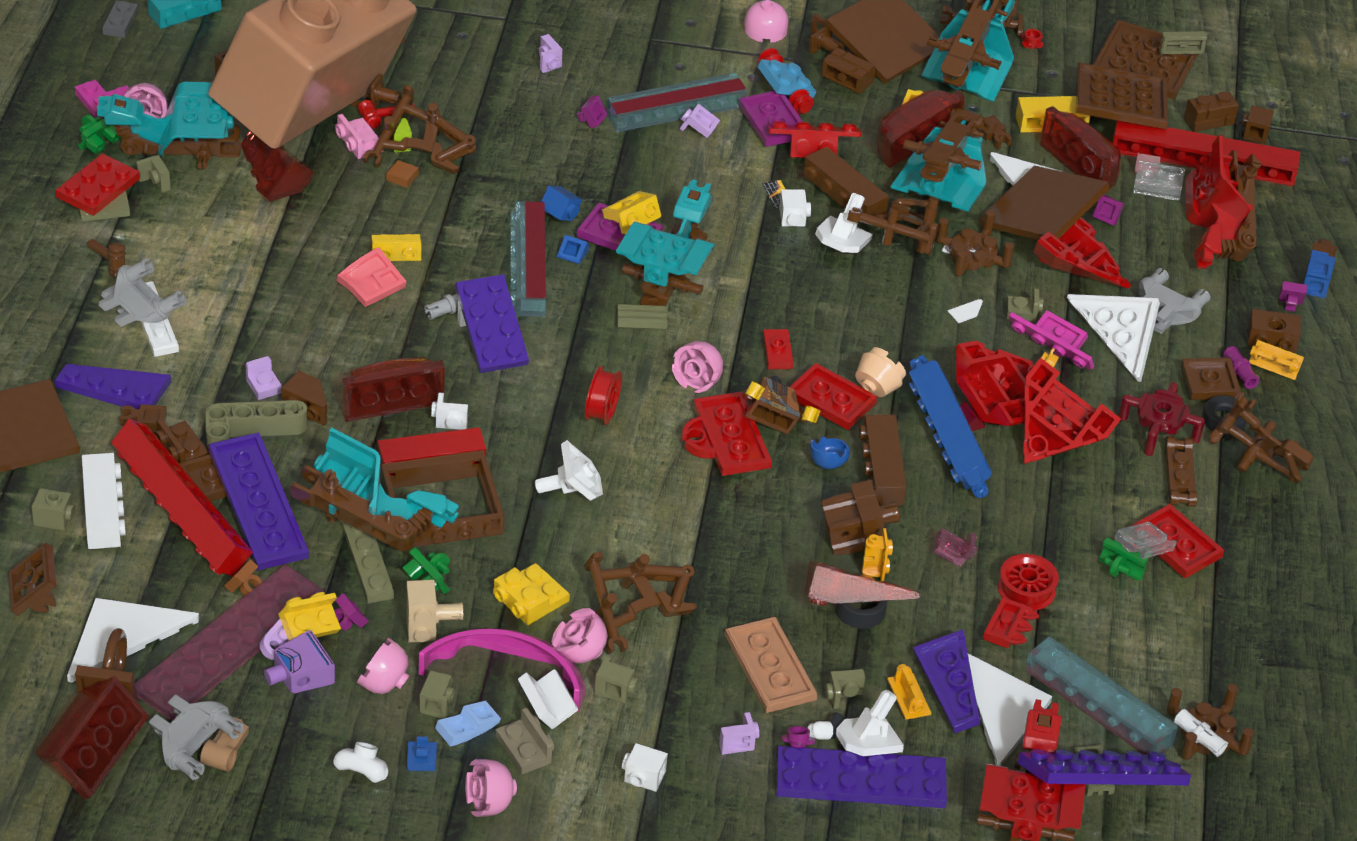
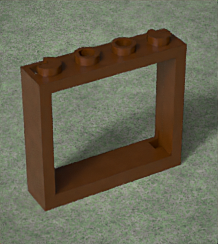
M484 450L381 464V485L385 493L392 498H396L394 488L478 477L489 514L458 518L454 523L446 521L442 528L431 524L430 528L427 527L426 532L422 531L421 537L419 535L416 536L412 547L504 534V514ZM389 473H395V475L389 476Z

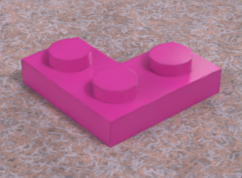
M96 80L75 86V94L95 118L97 117L99 96H112L113 94L123 96L129 87L126 85L105 92Z

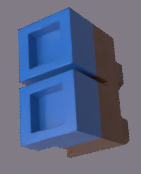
M1319 239L1318 243L1313 242L1303 283L1307 285L1306 294L1326 298L1337 250L1336 246H1332L1333 242L1330 240Z

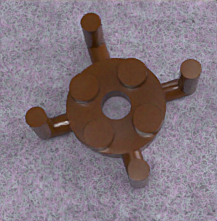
M986 211L981 233L968 228L963 229L954 238L946 236L948 219H939L936 241L950 247L949 253L956 264L955 275L962 276L966 270H978V267L986 266L985 269L993 264L1003 268L1011 266L1014 244L1011 242L1005 244L1002 257L997 255V240L994 237H989L993 230L995 211Z
M1228 685L1224 702L1219 709L1212 707L1209 703L1201 702L1196 707L1188 710L1193 717L1202 723L1206 722L1216 735L1228 742L1225 751L1231 749L1242 756H1246L1249 753L1254 731L1250 728H1245L1240 742L1234 739L1236 735V720L1228 715L1233 710L1238 693L1237 685ZM1179 688L1171 690L1167 706V713L1174 718L1182 710L1179 708L1182 691ZM1180 728V732L1183 735L1182 740L1184 741L1181 754L1184 760H1190L1196 752L1210 754L1208 748L1201 743H1196L1197 735L1195 733H1187L1184 729Z

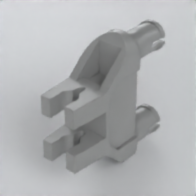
M147 258L132 266H121L118 271L116 284L102 291L101 296L104 299L99 301V306L104 311L121 305L117 309L121 315L116 316L114 320L120 327L136 320L160 322L167 319L170 312L186 305L185 295H181V291H177L163 299L141 279L154 272V266Z
M1162 268L1156 269L1150 277L1143 278L1138 284L1139 297L1159 299L1160 305L1156 317L1158 322L1154 326V331L1160 334L1171 325L1186 324L1196 320L1201 314V308L1210 301V294L1208 291L1203 293L1204 289H1199L1192 298H1187L1163 286L1169 279V275L1166 270H1163L1158 275Z
M175 694L168 702L175 709L174 713L177 715L171 724L157 714L149 721V724L156 729L155 733L162 738L163 755L166 765L172 770L180 769L192 780H196L199 776L194 773V770L202 775L205 767L202 763L191 757L193 753L217 729H221L232 739L238 738L239 735L233 730L242 734L244 724L230 716L228 708L221 703L206 701L189 704Z

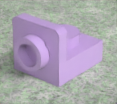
M549 34L541 36V46L539 47L540 70L544 73L562 67V48Z
M697 104L693 111L689 108L682 116L681 120L684 123L679 129L684 131L690 125L708 138L720 120L700 104Z
M269 356L246 363V381L258 400L282 393V385L272 371V363Z
M750 712L744 713L743 725L721 728L719 748L722 755L754 750L755 739L759 738V727L757 722H753Z

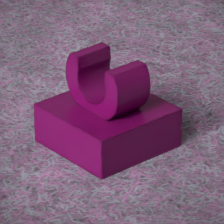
M598 95L591 96L582 106V112H577L580 122L587 121L590 128L598 127L608 115Z
M1103 195L1098 201L1093 217L1111 225H1117L1125 203Z
M1283 281L1278 301L1286 302L1285 311L1295 312L1297 304H1303L1307 285Z
M344 593L336 599L341 608L336 609L334 612L338 621L344 617L343 621L339 623L344 631L348 630L353 622L360 628L369 622L356 603Z

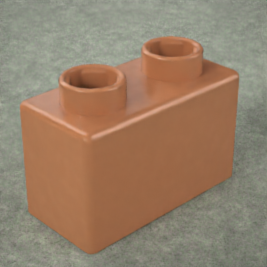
M268 0L245 13L209 89V96L269 147L279 148L371 92V85L378 74H383L384 76L416 14V6L409 0Z

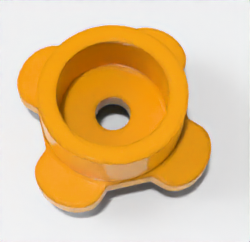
M1054 348L1051 349L1049 354L1044 352L1041 356L1052 367L1055 366L1059 358L1053 354Z

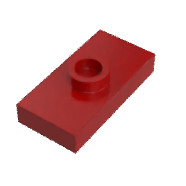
M764 329L763 339L768 369H793L788 329Z

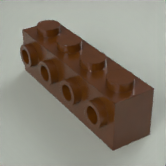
M828 147L805 157L803 175L833 198L839 205L846 208L851 194L856 193L865 198L861 207L864 213L873 216L883 212L887 213L889 196Z
M865 415L864 425L859 427V439L864 440V443H862V458L867 460L864 463V475L869 476L867 480L872 481L879 505L896 502L897 505H904L906 480L896 415Z

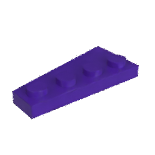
M66 364L55 379L56 388L121 407L125 405L132 406L135 409H140L141 404L156 405L171 383V375L73 364Z
M964 629L913 647L914 655L954 734L980 725Z

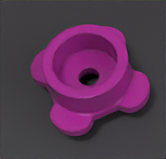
M802 726L790 727L788 735L782 736V741L790 743V747L806 748L807 744L812 745L815 743V739L810 737V730Z

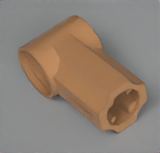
M233 717V718H235L236 720H238V721H240V722L243 723V721H242L241 719L236 718V717ZM244 724L242 734L233 730L239 735L236 739H232L220 729L214 740L209 739L205 743L201 752L200 762L207 766L230 772L235 764L237 751L249 734V727Z

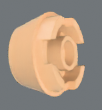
M874 347L871 351L862 354L855 377L863 389L878 397H884L902 386V380L906 376V371L900 362L895 365L892 360L886 357L888 355L887 351Z

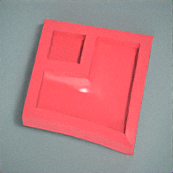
M379 247L362 256L337 275L338 283L346 287L364 307L405 288L407 282Z

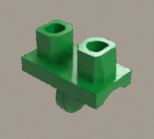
M88 114L81 121L82 126L79 129L82 132V142L78 143V147L82 151L88 148L93 153L98 154L106 145L102 138L106 137L111 143H115L121 136L117 135L118 131L115 130L116 127L114 125L105 124V119L101 120L98 116L94 118Z
M1119 536L1113 540L1106 538L1102 544L1103 550L1099 561L1111 567L1109 575L1116 577L1121 572L1140 582L1144 577L1150 553L1142 548L1137 549L1135 552L1128 549L1127 541Z
M416 547L412 549L409 553L413 559L403 567L405 574L411 581H415L424 573L426 576L422 580H434L435 592L440 590L443 595L446 594L450 589L443 582L444 578L440 573L442 572L446 575L450 571L448 568L450 558L447 554L438 553L436 555L432 552L428 556L429 562Z

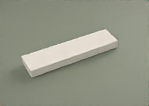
M153 281L146 282V284L158 295ZM168 318L160 322L140 321L154 357L179 352V345Z

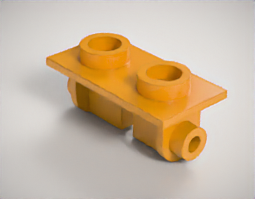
M1257 340L1256 345L1251 350L1249 362L1255 366L1295 380L1304 357Z
M883 528L882 536L872 534L866 539L865 557L863 558L861 570L867 579L880 577L881 585L884 584L885 574H889L890 561L887 557L892 555L893 551L892 539L887 538L886 528Z
M905 664L899 665L896 668L895 676L888 677L887 680L897 697V703L905 720L931 715V711L911 668Z

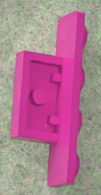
M1046 310L1036 325L1013 312L1008 315L1011 328L1017 333H1025L1031 336V339L1040 346L1045 344L1051 349L1054 348L1056 355L1068 357L1074 365L1081 369L1085 367L1092 371L1094 368L1092 357L1079 350L1088 338L1087 332Z

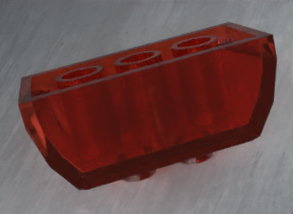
M929 90L904 103L882 118L877 131V150L888 168H891L915 152L903 148L906 139L918 143L919 141L923 142L935 127L943 129L945 126H941L940 122H948L953 109H964L965 95L960 90L953 94L943 90Z
M1054 106L1047 108L1040 145L1073 174L1106 181L1109 183L1110 189L1115 186L1121 167V152L1100 131L1077 115L1059 111Z
M407 357L380 361L352 369L346 378H342L343 417L345 422L432 406L433 402L438 401L439 393H444L445 366L443 361L433 362L426 357Z
M115 676L109 677L107 680L98 681L90 685L75 697L38 747L35 754L53 773L70 784L83 799L91 798L146 722L149 715Z

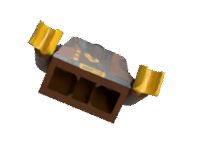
M777 376L763 377L759 383L752 381L750 386L742 392V398L745 401H749L745 417L787 435L797 422L811 421L816 423L821 412L819 409L811 406H806L805 409H802L797 401L795 390L781 384V379Z

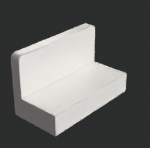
M552 670L538 681L533 679L527 672L518 678L539 719L551 729H554L578 711L577 705L556 670Z

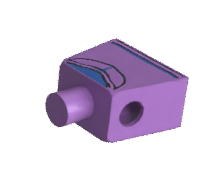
M309 630L276 648L274 651V667L264 670V675L270 686L283 681L290 692L298 693L334 684L335 664L313 632Z

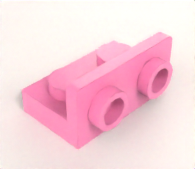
M343 114L337 115L335 130L338 137L345 141L348 150L352 151L358 159L364 158L366 151L373 150L379 139L364 118L348 122Z

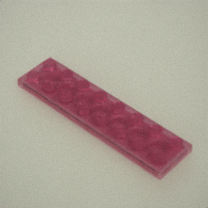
M285 564L136 682L137 697L173 721L177 715L174 713L175 709L168 702L175 694L189 704L199 701L260 651L261 639L280 619L278 614L286 606L287 601L296 597H301L302 600L308 599L316 593L325 592V590Z

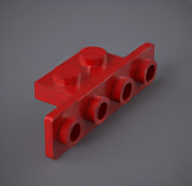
M774 121L773 124L767 125L768 133L791 134L790 157L805 158L825 147H828L837 154L838 136L861 137L862 133L860 128H856L855 124H843L842 127H833L831 123H820L819 126H810L808 122H797L796 125H787V122Z

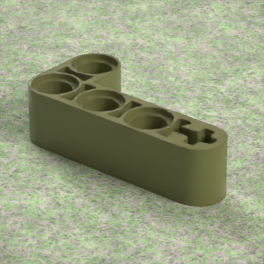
M298 400L216 403L206 408L208 451L209 444L228 440L230 437H241L258 432L261 436L298 435L307 430V406L304 402Z

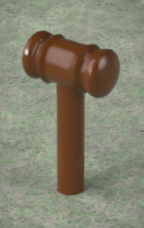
M94 239L89 240L88 247L109 260V274L112 277H117L119 268L125 265V245L113 243L107 248Z

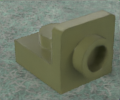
M159 155L136 162L137 170L140 171V182L151 179L153 184H157L161 192L171 190L169 170Z
M1034 288L1033 298L1008 296L1007 319H1009L1008 315L1013 312L1027 321L1036 322L1038 312L1042 313L1043 298H1039V289Z
M863 669L831 672L829 683L825 684V695L827 700H831L833 709H839L841 697H853L863 694L865 682Z

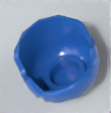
M824 436L821 437L818 443H815L813 439L811 440V458L817 466L823 469H835L848 461L850 449L844 440L837 438L827 439Z

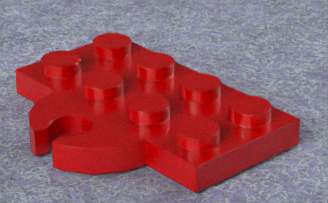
M742 391L693 400V408L697 417L687 422L682 431V441H685V449L688 452L701 458H715L722 476L769 469L772 465L771 457L755 420L745 417L748 404L742 398ZM696 437L700 440H691L690 438Z

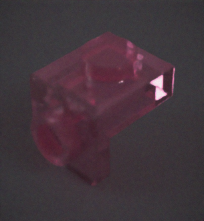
M942 528L936 534L934 553L960 567L967 559L970 560L977 551V546L975 545L977 535L971 532L963 540Z

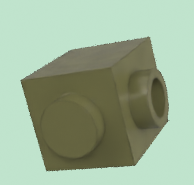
M40 488L32 505L33 525L65 531L68 521H72L75 515V505H72L71 493Z

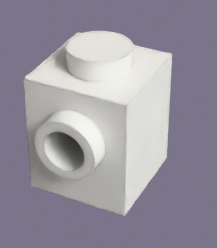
M781 189L779 210L782 226H805L806 217L811 215V203L806 202L805 190Z
M636 743L631 754L626 753L622 763V769L625 770L624 782L656 792L666 773L668 753Z

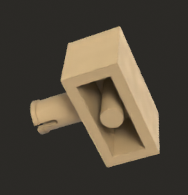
M434 580L407 581V630L409 642L436 641V623H439L440 620H463L462 602L438 604Z

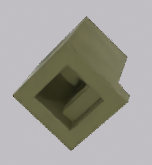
M605 656L596 674L595 694L626 703L630 693L635 694L639 678L634 677V669L612 663L611 658Z
M430 670L420 693V713L443 719L447 718L448 704L452 703L455 694V688L451 687L453 683L451 675Z

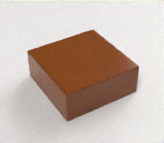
M398 160L386 173V181L408 188L419 175V167Z

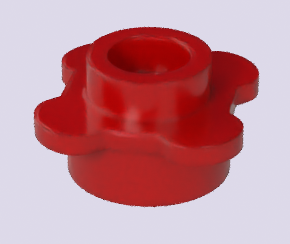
M1028 29L1025 33L1021 34L1023 47L1035 49L1044 46L1042 42L1043 35L1039 30Z

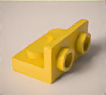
M641 191L602 209L605 219L614 220L619 223L622 234L627 233L634 221L648 224L661 217L657 196Z
M420 234L372 235V250L379 247L390 261H421Z
M319 592L308 599L302 600L301 597H296L287 601L286 606L278 615L288 640L290 641L309 630L313 632L316 638L337 633L341 627L332 607V603L337 599L336 594L325 595V592Z

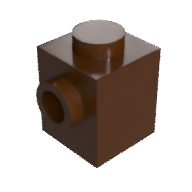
M1252 105L1250 113H1245L1242 127H1246L1243 139L1266 144L1274 110Z

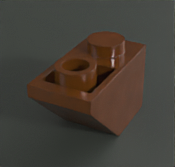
M299 370L282 387V401L298 400L304 402L307 406V418L325 426L327 424V402L321 381Z

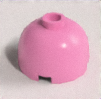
M771 0L754 3L747 10L744 20V31L751 39L763 42V39H770V42L782 40L787 35L788 30L787 13L780 4Z
M135 84L123 95L138 100L144 106V114L155 118H164L168 110L166 96L160 88L153 84Z
M694 341L685 344L673 356L675 359L674 364H672V371L676 380L684 388L689 385L697 389L694 391L696 393L710 389L718 382L722 375L723 359L721 354L713 345L707 342Z
M582 608L570 614L572 619L567 624L562 621L552 638V645L556 650L573 663H585L598 658L603 652L608 637L602 619L592 609Z
M388 638L386 643L382 644L366 667L367 671L359 677L357 683L377 694L389 693L395 686L401 689L409 677L405 673L409 662L404 649Z
M475 759L470 764L475 765L473 772H467L466 800L467 803L473 801L476 811L470 812L476 817L497 815L506 810L512 797L516 794V781L512 779L511 773L502 763L490 759Z

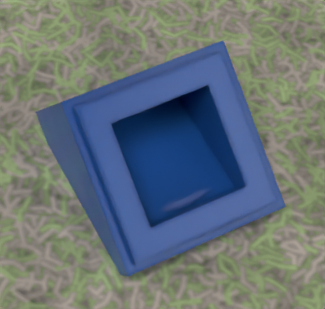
M565 235L557 258L580 264L589 251L590 246L587 241Z

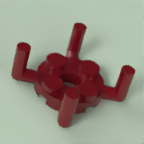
M1171 382L1167 390H1156L1154 394L1150 395L1147 392L1141 398L1128 394L1122 397L1118 414L1121 421L1128 419L1130 407L1133 406L1138 408L1139 424L1150 428L1144 449V454L1147 456L1154 454L1160 431L1173 435L1186 423L1193 425L1191 434L1193 443H1199L1201 440L1205 420L1200 416L1189 413L1188 405L1186 406L1182 402L1183 398L1177 394L1178 384L1175 382ZM1159 409H1164L1168 412L1159 411Z

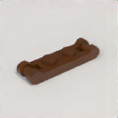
M1167 436L1165 453L1169 504L1178 506V503L1187 504L1188 507H1196L1197 492L1193 462V439L1184 438V440H1177L1175 437Z

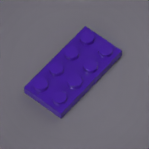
M504 274L456 282V293L479 373L528 365V354Z

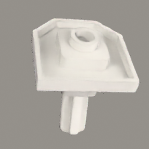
M852 193L844 213H840L838 219L829 216L817 227L815 234L821 243L841 252L858 253L871 241L873 234L857 228L858 223L847 220L849 210H852L853 207L861 209L865 200L863 196Z
M568 440L561 444L564 465L558 468V475L535 480L538 493L562 488L564 494L579 491L590 501L603 495L601 477L594 464Z
M889 690L882 691L872 709L865 707L859 718L845 719L837 727L836 736L845 750L861 756L903 752V743L885 718L896 701L897 697Z

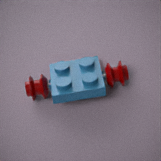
M769 48L764 50L758 59L759 64L757 67L776 93L790 95L788 101L797 114L809 112L814 105L813 97L816 94L811 81L805 77L797 64L783 63V57L779 55L777 49Z

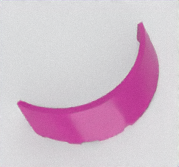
M506 629L463 631L441 638L419 652V675L425 676L428 666L432 661L436 659H450L457 654L459 649L471 645L558 666L562 669V680L565 686L574 691L573 700L578 707L577 712H579L586 693L583 678L573 662L559 653L551 643L519 631Z

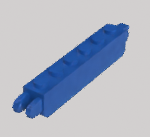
M921 355L917 359L910 361L912 371L909 374L913 381L909 385L915 396L920 395L921 397L917 402L923 413L928 412L929 414L925 419L931 430L936 429L937 433L933 434L940 448L945 447L942 455L948 466L953 464L954 468L950 469V472L956 483L962 482L966 490L971 488L974 496L978 497V499L985 497L989 491L985 481L990 478L992 471L938 362L932 360L928 362L924 355Z

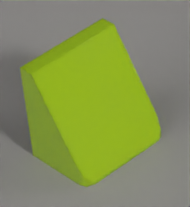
M402 118L395 131V141H402L405 137L412 138V132L406 118ZM394 150L395 153L405 152V151Z

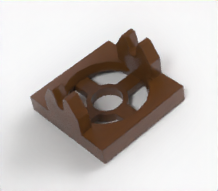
M45 543L8 572L11 612L18 616L28 608L36 612L47 613L49 612L48 605L56 606L54 594L50 592L56 587L53 546ZM28 576H32L31 580L26 583ZM38 578H44L43 582L35 587ZM27 588V594L22 597L21 590Z

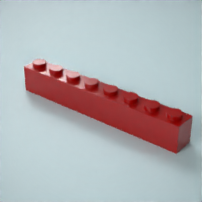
M1117 120L1111 152L1137 157L1138 153L1161 157L1160 162L1197 168L1204 162L1206 155L1211 153L1212 144L1218 136L1170 127L1162 129ZM1223 137V154L1229 155L1232 150L1237 151L1238 164L1243 165L1251 154L1255 155L1256 159L1261 162V167L1257 170V175L1254 179L1294 186L1299 167L1300 151Z
M129 418L111 442L118 450L117 455L131 466L129 469L134 475L141 478L144 482L142 484L143 487L155 495L157 498L155 500L156 503L169 512V519L182 528L183 536L196 545L195 550L210 562L209 567L219 575L224 573L234 576L253 551L146 424Z

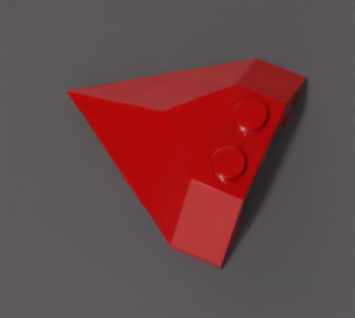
M1082 217L1059 239L1048 231L1037 241L1033 252L1042 263L1052 268L1127 289L1131 286L1127 279H1123L1120 276V268L1104 243L1098 242L1095 239L1096 231Z
M979 341L958 344L956 346V382L983 422L1004 426L1024 423L1025 377L1033 368V361L997 349L996 352L985 348L984 343Z
M1041 357L1025 377L1023 465L1107 439L1121 420L1119 416L1103 404H1100L1095 409L1056 380L1060 372Z

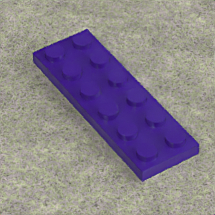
M260 433L209 444V453L245 542L253 551L251 557L258 566L257 571L309 558V550Z
M778 746L776 796L946 808V758L898 754L861 756L842 750Z
M1033 749L1032 752H1020L1018 764L1047 784L1189 786L1191 778L1189 773L1181 769L1180 764L1170 762L1165 758L1164 754L1154 751L1149 752V755H1142L1134 751H1126V754H1118L1113 751H1103L1102 754H1095L1087 750H1080L1079 753H1071L1066 750H1056L1055 753H1048L1043 750Z

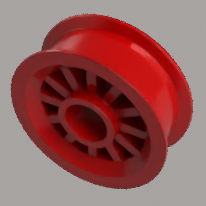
M603 366L598 367L587 396L585 407L586 420L596 418L603 420L604 425L610 423L621 392V371H617L615 374L604 371Z
M1018 554L1008 558L1001 566V577L998 582V592L1001 598L1004 597L1024 604L1034 610L1043 609L1053 602L1059 575L1051 562L1034 554Z

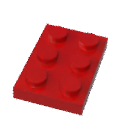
M102 153L55 190L56 198L94 216L140 180V171Z
M817 363L790 386L795 390L799 404L819 409L821 411L819 415L847 430L877 404L878 396Z
M1171 504L1132 525L1131 532L1185 579L1223 557L1224 549Z

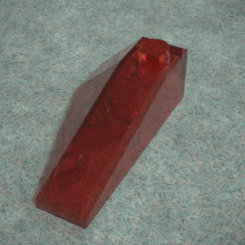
M249 131L241 143L245 157L252 166L251 174L257 180V191L270 202L302 192L314 174L311 168L285 147L271 148L252 131Z
M810 560L805 595L811 598V603L826 606L827 602L839 604L919 599L920 593L913 589L885 581L878 582L861 574L852 575L844 571V569Z

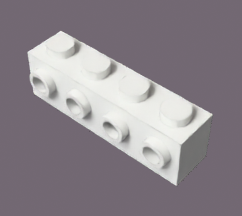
M114 453L82 455L88 549L121 547L120 536L125 535L124 519L119 520V517L124 516L123 500L117 501V498L123 497L122 483L116 482V479H121L120 463H115Z

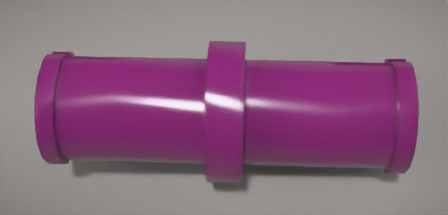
M1235 346L1228 347L1223 352V357L1231 358L1236 376L1241 379L1247 389L1256 387L1259 383V377L1251 369V363L1242 357Z

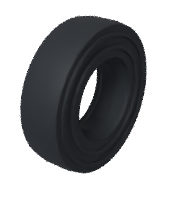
M1226 395L1210 398L1203 410V419L1206 426L1214 431L1222 419L1216 412H1230L1236 398ZM1239 416L1234 425L1243 430L1247 422Z

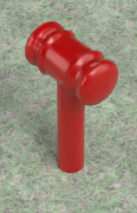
M364 100L358 105V110L371 129H376L382 123L381 117L392 116L397 106L376 109L372 101Z

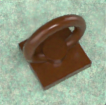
M116 628L111 632L105 648L102 668L77 665L75 679L81 706L136 713L138 700L134 675L131 672H124L127 657V636L123 629Z

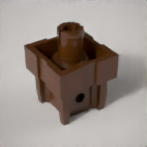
M871 480L850 484L851 492L821 501L825 517V528L828 532L834 555L865 550L866 539L870 535L882 536L883 528H885L884 525L900 522L897 503L891 502L879 506Z

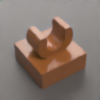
M250 559L224 586L231 593L239 587L241 593L248 597L254 591L249 587L248 583H251L255 588L262 583L257 575L252 574L258 566Z

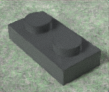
M116 1L103 25V35L125 38L138 13V4Z

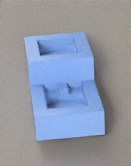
M486 701L463 706L460 715L438 720L435 729L451 747L483 734L497 725L501 718Z

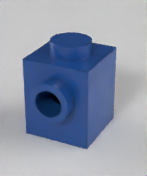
M548 185L541 202L545 204V211L559 220L573 221L579 213L582 199L561 186Z

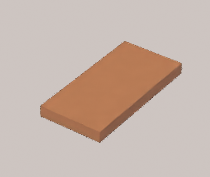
M776 617L725 629V637L766 713L817 700V692Z

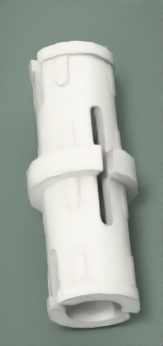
M1186 709L1181 710L1175 717L1174 723L1187 733H1195L1197 735L1196 743L1204 745L1215 756H1220L1227 748V741L1216 735L1206 722H1200Z

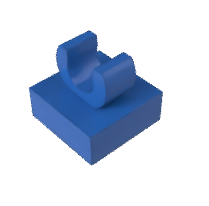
M417 736V742L408 741L407 771H436L437 742H428V737Z

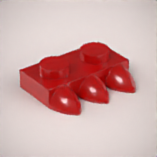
M1002 597L984 632L983 640L1005 648H1009L1010 645L1026 643L1027 640L1021 633L1032 631L1033 627L1027 621L1038 619L1039 615L1029 606Z

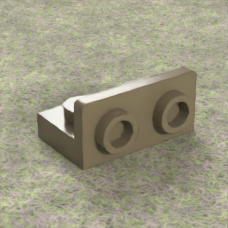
M527 708L521 709V720L496 729V738L521 775L551 764L554 743L551 737L545 735L541 729L538 718L535 715L532 716Z

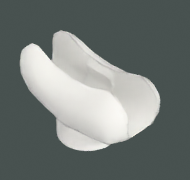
M356 742L354 749L345 748L340 750L333 760L338 770L359 772L374 783L386 779L388 775L387 764L376 757L378 748L368 743Z

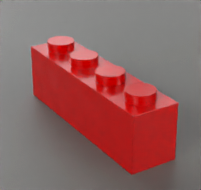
M480 427L378 440L380 469L381 464L484 450L486 456V446ZM389 473V476L395 475V473Z

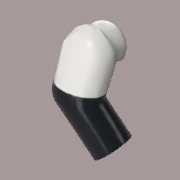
M834 712L829 721H817L809 724L807 728L810 730V737L819 740L833 739L836 736L837 727L845 720L844 716L841 713Z

